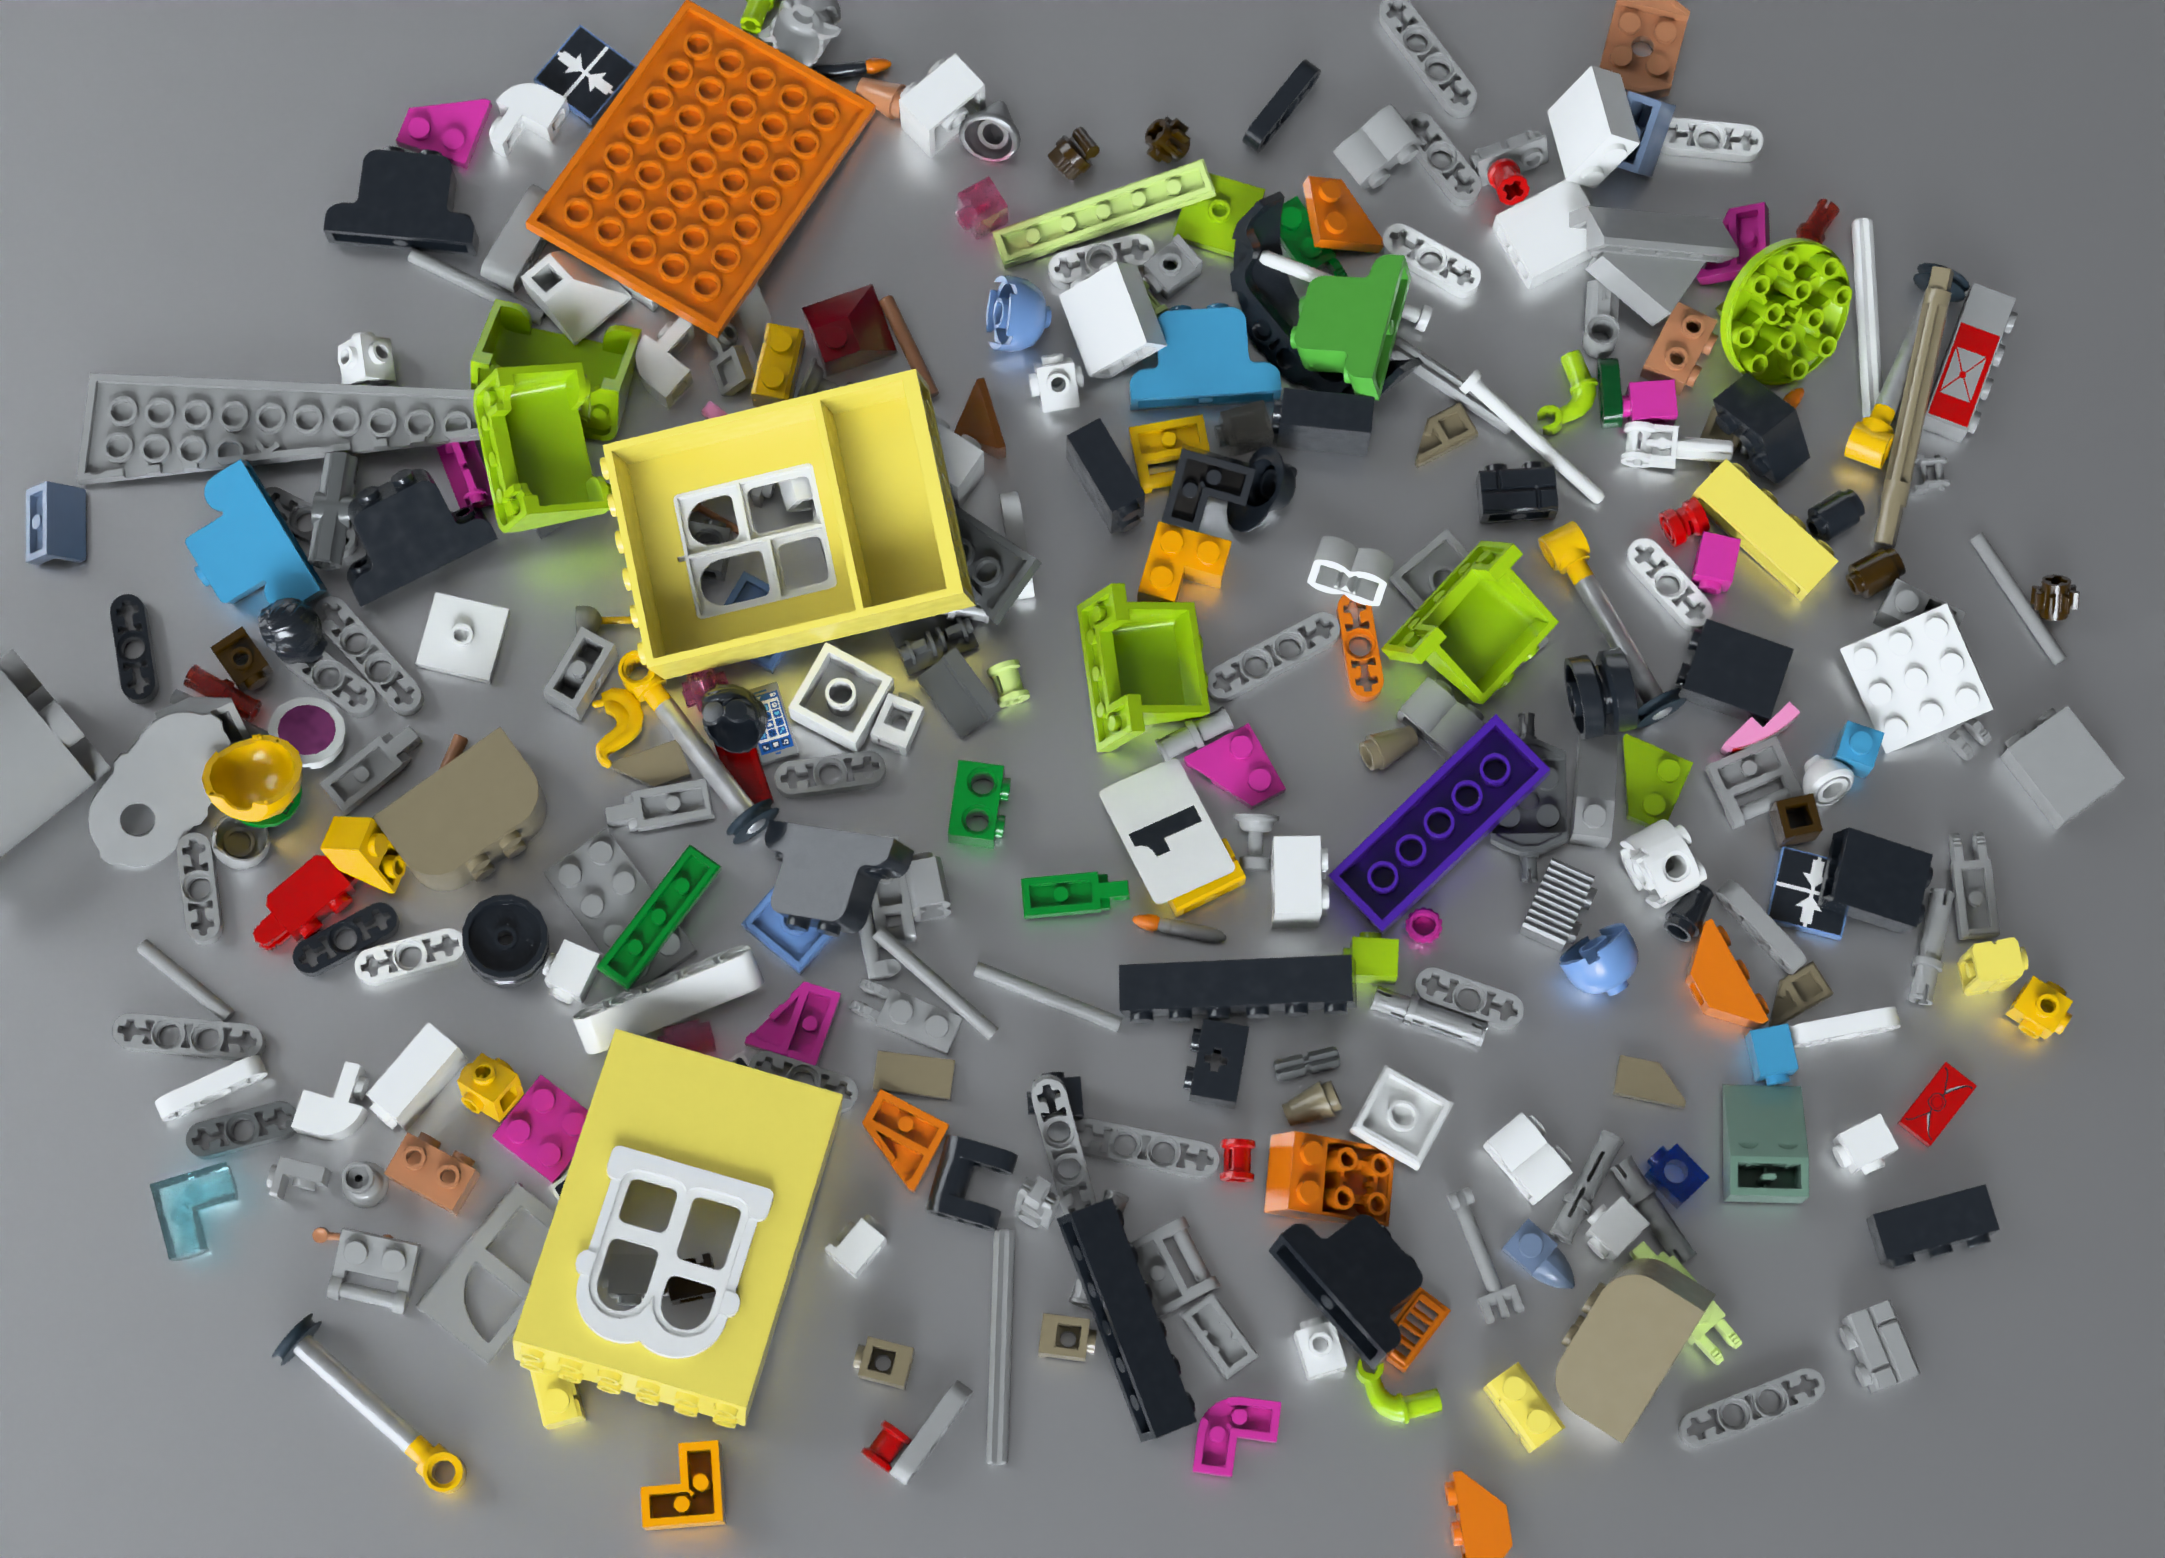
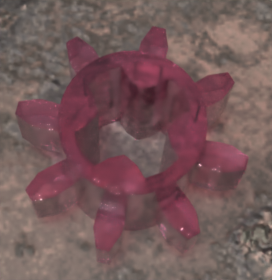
M714 668L687 674V681L682 682V694L688 708L696 705L698 711L702 713L701 699L707 689L714 687L717 682L729 684L725 672L722 671L716 674Z

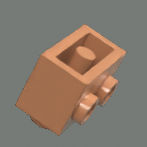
M1678 302L1642 368L1640 377L1648 381L1675 379L1676 394L1679 396L1685 385L1693 387L1702 370L1701 366L1696 365L1701 354L1709 356L1719 337L1713 333L1717 320Z
M407 1132L384 1174L390 1180L457 1216L480 1177L478 1171L472 1168L475 1161L456 1150L452 1156L439 1150L442 1143L423 1132L420 1133L418 1138Z

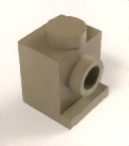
M1043 1313L1038 1357L1085 1362L1086 1353L1094 1354L1097 1330L1089 1329L1090 1319ZM1065 1333H1071L1075 1336L1076 1342L1073 1346L1066 1347L1060 1341L1061 1336Z
M868 1336L866 1345L859 1344L857 1347L853 1367L859 1369L858 1377L861 1379L905 1390L915 1350L913 1347ZM880 1357H887L891 1361L890 1367L885 1371L876 1368V1361Z

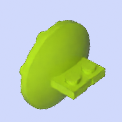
M1789 238L1767 246L1751 258L1741 269L1733 281L1725 301L1715 308L1721 319L1720 333L1725 355L1740 374L1748 373L1764 385H1783L1803 379L1825 358L1835 352L1837 341L1847 320L1850 300L1852 298L1848 274L1839 257L1831 249L1816 241L1806 238ZM1817 357L1811 365L1808 364V362Z

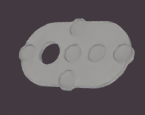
M194 711L170 712L149 724L129 751L119 754L113 762L114 770L94 795L88 812L89 831L95 845L99 849L101 859L110 865L123 864L136 867L152 865L174 852L179 840L188 834L193 826L202 824L208 816V807L211 804L202 782L205 764L215 751L219 753L231 745L220 718L211 712L203 714ZM135 803L148 806L155 816L152 828L140 835L127 832L120 822L123 810Z

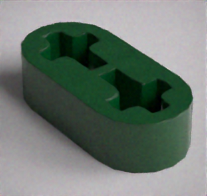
M1618 358L1598 359L1597 388L1601 427L1621 428L1623 423V404Z

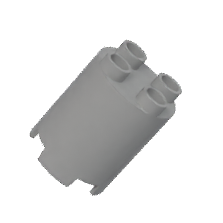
M13 649L0 658V858L112 769Z

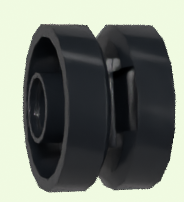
M1621 648L1599 651L1595 661L1596 666L1587 655L1565 658L1564 679L1572 719L1581 740L1603 736L1607 723L1615 733L1637 729L1638 708L1630 668Z
M512 894L494 895L479 902L468 914L462 929L463 949L472 971L484 982L500 988L518 987L533 980L544 968L550 953L548 928L541 912L528 900ZM504 935L513 936L512 942L508 945L500 944L498 939Z

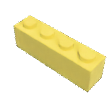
M1725 459L1695 490L1691 498L1694 497L1700 502L1706 515L1729 537L1741 539L1740 547L1801 602L1838 563V560L1834 557V551L1827 543L1819 539L1816 541L1805 531V524L1793 514L1788 515L1778 506V500L1770 491L1764 488L1760 490L1749 480L1750 475L1745 468L1738 463L1732 464L1728 459Z

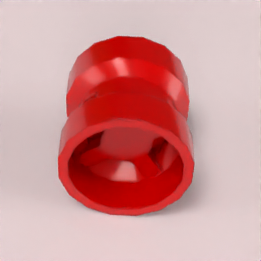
M1694 497L1684 501L1682 506L1676 510L1669 508L1659 513L1661 528L1673 547L1686 543L1687 538L1692 535L1701 536L1704 531H1710L1707 515L1700 502Z

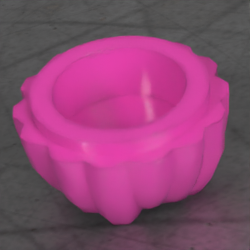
M1422 907L1421 909H1415L1414 912L1408 915L1409 918L1406 919L1405 928L1408 936L1414 942L1425 944L1426 942L1432 943L1438 939L1439 934L1442 932V919L1439 918L1438 913L1434 912L1431 908Z

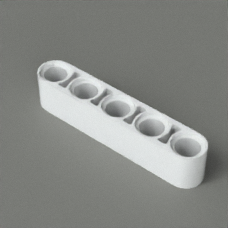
M741 945L630 989L629 992L625 991L587 1006L573 1015V1021L588 1054H597L609 1049L615 1029L643 1036L754 991L762 986L764 979L751 946Z

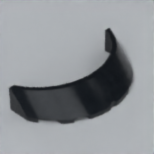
M1279 191L1260 199L1236 224L1232 240L1236 239L1234 247V270L1230 273L1232 292H1237L1242 312L1246 317L1247 333L1256 348L1266 355L1268 362L1277 367L1280 374L1294 384L1298 385L1301 383L1315 391L1355 395L1352 385L1345 383L1343 373L1309 371L1303 366L1298 350L1291 347L1290 335L1293 326L1298 325L1300 300L1293 289L1287 273L1263 265L1259 261L1262 251L1265 250L1283 256L1280 226L1285 197ZM1417 357L1407 360H1390L1381 395L1422 365L1421 359Z

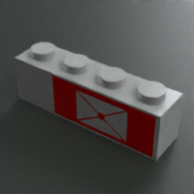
M1973 283L1965 297L1932 387L1923 425L1924 430L1959 443L1962 442L1967 432L1974 434L1982 414L1976 411L1980 399H1987L1994 379L1988 377L1992 365L1995 367L1999 366L2006 346L2000 344L2004 332L2011 333L2018 313L2012 311L2016 301L2015 297Z

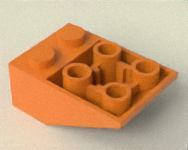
M1298 1131L1271 1135L1264 1213L1297 1219L1348 1223L1356 1216L1365 1214L1373 1217L1379 1224L1389 1227L1394 1158L1369 1144Z

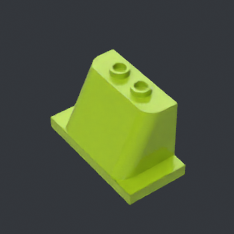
M1481 540L1388 640L1381 650L1390 660L1422 664L1424 661H1427L1474 703L1484 704L1497 689L1505 687L1513 679V672L1522 662L1528 661L1538 652V644L1559 621L1511 569L1523 555L1515 544Z
M1111 583L1077 605L1097 752H1111L1145 732V725L1198 719L1210 713L1207 693L1208 675L1203 665V639L1198 630L1195 602H1127L1125 583Z

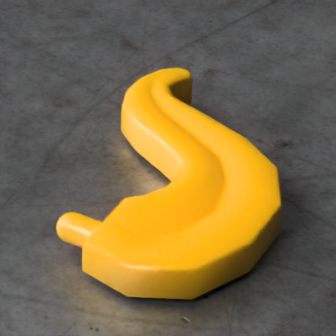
M610 688L601 693L602 699L592 702L594 708L604 706L606 714L612 716L616 721V726L596 744L597 760L607 769L612 766V761L608 759L609 755L631 743L642 732L644 714L637 698L627 689Z

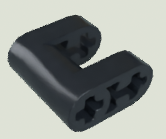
M947 1135L925 1211L935 1216L980 1229L996 1231L1002 1212L996 1208L966 1200L967 1189L974 1166L1001 1174L1013 1175L1018 1155L1008 1150L967 1138Z

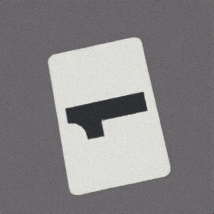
M1172 758L1168 762H1161L1107 786L1100 791L1099 796L1154 903H1166L1234 871L1235 865L1177 758Z

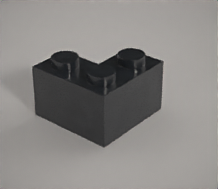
M1748 373L1744 374L1713 399L1717 412L1715 420L1718 426L1726 434L1730 435L1733 433L1741 440L1749 455L1748 465L1757 476H1766L1777 485L1811 458L1796 409Z
M1183 444L1161 522L1198 532L1208 496L1246 506L1256 472V465Z

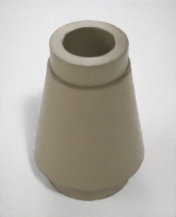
M1407 725L1367 735L1365 741L1359 743V751L1362 760L1370 770L1373 771L1377 768L1384 770L1411 751L1412 748L1417 747L1419 741L1414 729Z
M1331 1080L1323 1084L1319 1081L1289 1100V1102L1282 1104L1290 1126L1335 1117V1112L1343 1109Z

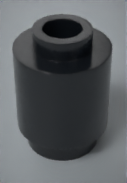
M1847 489L1844 492L1839 490L1808 510L1806 523L1808 529L1816 538L1821 537L1825 541H1830L1859 523L1860 517L1865 514V507L1860 497L1853 490Z

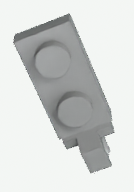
M410 726L395 737L390 732L382 738L379 735L322 781L320 785L341 811L347 815L406 767L405 765L412 760L408 754L422 743V740Z
M705 778L631 791L632 795L623 797L624 804L605 808L608 827L628 825L629 832L637 830L641 832L715 818L709 783Z
M1040 1176L1037 1177L1035 1182L1026 1177L1018 1190L1014 1210L1019 1212L1018 1217L1026 1224L1034 1228H1038L1041 1225L1048 1229L1056 1216L1061 1197L1051 1192L1052 1183Z

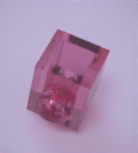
M989 176L957 193L958 211L955 212L956 219L965 232L968 230L972 232L976 240L1008 223V206Z

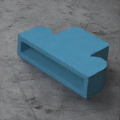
M240 459L207 481L204 488L206 502L211 508L223 512V515L188 536L185 544L198 564L194 567L198 578L206 587L211 585L221 602L235 604L264 585V594L270 604L279 599L295 598L300 599L306 605L328 591L314 567L309 565L308 557L249 461Z

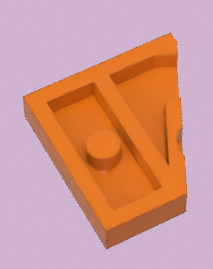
M1315 176L1307 177L1302 185L1314 247L1379 253L1384 247L1383 239L1343 180Z
M882 1089L879 1090L862 1122L863 1127L908 1190L915 1193L950 1125Z

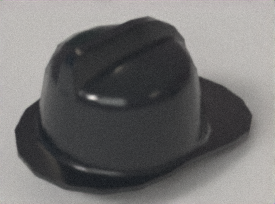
M1270 446L1259 448L1253 453L1248 462L1256 465V472L1246 506L1228 501L1226 512L1228 523L1234 530L1241 533L1252 531L1258 527L1270 511L1284 508L1294 496L1297 469L1283 462L1282 456L1277 449Z

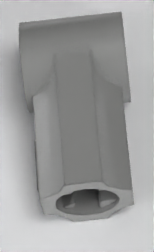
M1597 279L1587 282L1585 330L1582 347L1590 357L1603 359L1610 356L1614 351L1620 332L1618 323L1619 298ZM1593 333H1605L1609 339L1604 341L1598 340L1593 336Z

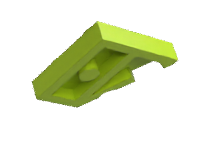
M1625 733L1621 743L1625 768L1623 773L1624 786L1626 788V819L1644 827H1648L1662 819L1668 821L1693 762Z

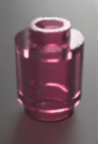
M700 1019L666 1026L663 1027L664 1035L657 1036V1040L705 1055H708L707 1053L717 1051L710 1020L700 1023Z

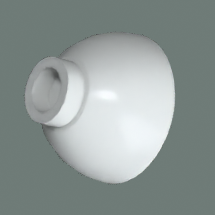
M1822 755L1814 756L1804 765L1806 772L1803 778L1804 795L1813 793L1817 807L1831 805L1842 799L1850 791L1855 778L1854 773L1847 765L1840 761L1825 759Z

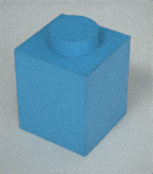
M1848 720L1839 733L1831 759L1842 762L1852 770L1854 775L1865 779L1874 767L1884 732Z
M1789 1024L1751 1030L1744 1037L1754 1082L1766 1081L1767 1086H1775L1790 1081L1789 1076H1792L1799 1067Z

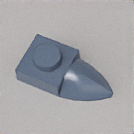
M1527 1219L1501 1249L1527 1273L1540 1282L1564 1289H1573L1575 1286L1571 1266L1557 1247L1558 1244L1530 1219Z

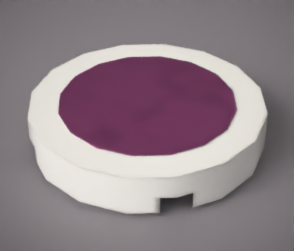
M309 696L294 698L280 705L271 716L268 726V735L287 740L299 751L303 767H310V770L321 768L333 762L343 750L346 736L343 717L336 707L323 699Z

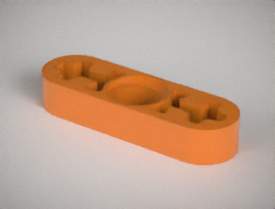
M1344 594L1338 602L1336 614L1340 625V639L1348 688L1355 699L1362 702H1370L1380 695L1384 684L1372 606L1356 602L1357 608H1364V610L1360 611L1359 614L1360 628L1352 629V614L1349 612L1345 613L1344 610L1348 609L1350 602L1355 601L1349 599ZM1356 637H1363L1369 641L1371 650L1364 656H1357L1349 648L1350 641ZM1352 664L1359 665L1356 668H1352ZM1368 664V679L1376 681V683L1372 684L1371 691L1369 692L1364 691L1363 686L1356 685V683L1360 682L1362 675L1360 665Z

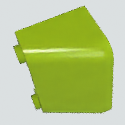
M495 299L471 358V390H475L496 368L582 362L584 375H587L590 381V394L578 408L584 437L599 441L612 440L617 435L622 421L636 365V349L641 339L642 329L625 325H614L606 330L603 342L583 339L574 345L564 334L532 328L531 315L522 305Z
M582 362L496 368L475 389L473 396L474 413L498 527L503 533L521 532L601 515L610 510L607 495L612 494L611 485L602 476L593 477L578 409L590 394V381L588 376L584 375Z

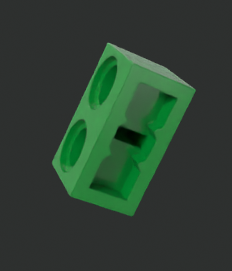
M958 760L948 828V843L994 849L995 839L1003 838L1006 815H999L1001 800L1008 801L1011 778H1004V766ZM979 779H988L994 786L990 792L979 794L973 790L972 785ZM973 816H982L988 821V825L981 831H973L967 826V822Z

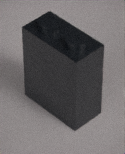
M1284 388L1282 400H1274L1270 434L1278 435L1276 447L1366 456L1372 432L1375 397Z
M1098 418L1067 435L1066 459L1110 533L1112 534L1119 529L1122 532H1126L1136 527L1141 522L1140 518L1144 516L1145 493L1102 420Z
M1706 619L1702 629L1694 628L1687 649L1694 652L1690 663L1683 662L1675 684L1682 687L1678 696L1680 698H1687V701L1746 722L1753 717L1764 727L1771 719L1794 649Z
M1850 827L1833 833L1817 906L1898 933L1915 929L1921 923L1925 914L1923 898L1925 889L1930 885L1933 877V868L1930 867L1933 854Z

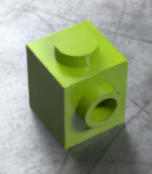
M1360 932L1359 937H1352L1350 948L1343 947L1342 955H1352L1355 959L1356 983L1395 985L1398 978L1399 939L1382 938V933Z

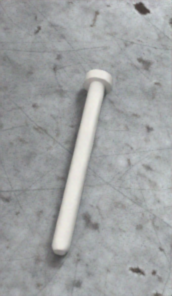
M1269 250L1262 251L1259 258L1263 265L1307 282H1311L1319 276H1334ZM1405 303L1401 318L1414 322V329L1424 332L1433 308L1423 304L1421 309Z
M1476 369L1459 389L1465 395L1469 391L1472 392L1589 500L1599 504L1605 497L1604 492L1480 380L1483 374Z

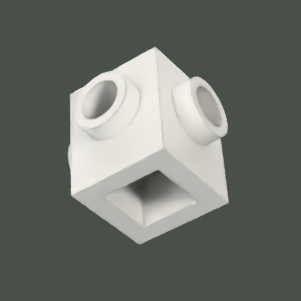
M363 331L353 334L352 339L338 346V363L341 370L342 384L388 386L396 381L390 338L378 337L373 332Z
M1064 353L1044 355L1041 357L1042 362L1034 363L1035 373L1028 374L1032 397L1039 396L1040 408L1043 413L1080 407L1078 389L1084 388L1081 366L1074 367L1071 357L1064 358ZM1054 378H1062L1059 384L1051 385Z

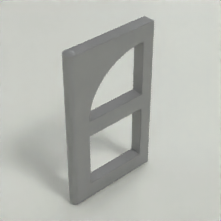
M517 1182L513 1184L416 1304L419 1311L426 1313L488 1364L491 1363L515 1333L531 1284L487 1249L521 1207L548 1228H550L555 1213L523 1188L521 1183ZM476 1263L523 1299L489 1343L474 1327L466 1306V1284L469 1274Z

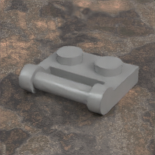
M1777 736L1710 763L1705 767L1707 775L1724 808L1727 821L1733 830L1744 826L1746 820L1769 811L1775 801L1804 795ZM1776 779H1781L1783 789L1739 807L1735 799L1736 796Z
M1185 1216L1131 1242L1138 1254L1137 1265L1142 1278L1148 1282L1152 1290L1153 1299L1151 1302L1154 1310L1160 1318L1221 1287L1216 1276L1211 1277L1187 1229L1190 1226ZM1173 1237L1197 1282L1196 1285L1187 1288L1163 1242L1168 1238Z
M349 1228L341 1229L332 1276L327 1288V1298L340 1300L341 1297L389 1307L392 1308L393 1313L404 1315L410 1299L421 1244ZM347 1271L398 1282L397 1291L394 1293L345 1282Z

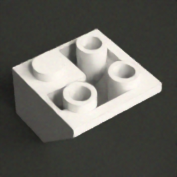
M564 250L549 253L521 276L527 295L574 345L578 344L632 299L631 295L617 280Z

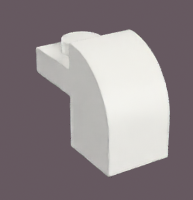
M535 83L518 84L507 89L496 100L503 118L501 116L497 117L489 131L493 150L507 158L525 129L552 142L570 113L567 98L543 85Z
M681 317L674 323L668 322L661 329L657 336V342L644 334L636 349V365L644 388L668 410L693 383L691 371L676 359L695 338L693 325Z
M345 1061L333 1098L303 1089L291 1127L297 1133L327 1141L340 1140L355 1133L363 1125L369 1114L363 1106L356 1105L357 1099L362 1100L368 1087L369 1078L365 1077L366 1071L359 1064Z

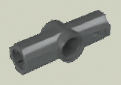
M337 451L325 453L319 492H315L312 503L311 524L313 531L308 554L309 565L331 571L342 568L347 531L351 530L353 525L348 516V506L355 499L353 494L358 471V457Z

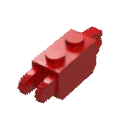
M314 855L267 895L266 907L271 913L260 922V925H256L257 927L252 933L255 942L259 943L260 948H264L269 952V950L273 951L274 948L277 949L278 945L281 946L291 936L298 942L303 937L307 939L316 934L322 928V921L332 912L335 914L342 912L353 901L351 896L356 893L353 886L359 879L339 871L327 856Z

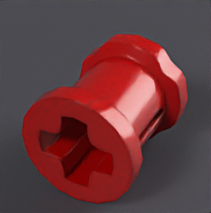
M1503 158L1495 161L1489 167L1487 173L1488 181L1496 189L1498 198L1502 203L1515 205L1518 202H1522L1528 196L1530 188L1526 178L1521 175L1520 168L1515 161Z
M1238 1138L1221 1140L1220 1147L1224 1148V1171L1220 1173V1180L1235 1183L1253 1182L1255 1174L1251 1173V1150L1255 1148V1141Z
M883 1420L881 1432L869 1448L864 1447L861 1453L881 1469L890 1473L892 1470L891 1463L904 1445H909L912 1439L886 1420Z

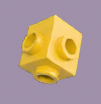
M2032 976L2023 985L2005 1015L2018 1022L2019 1029L2026 1035L2035 1039L2041 1037L2046 1040L2054 1032L2059 1035L2063 1032L2072 1018V1015L2067 1011L2073 1001L2066 997L2067 992L2061 986L2051 981L2044 983L2037 977Z
M482 1052L473 1063H469L463 1068L457 1080L463 1104L476 1114L483 1112L498 1122L503 1120L524 1095L519 1076L504 1060L500 1058L493 1060Z

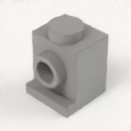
M1178 234L1171 243L1144 263L1143 280L1149 284V289L1154 294L1160 292L1168 301L1201 275L1203 261ZM1172 262L1176 269L1167 270L1164 266Z

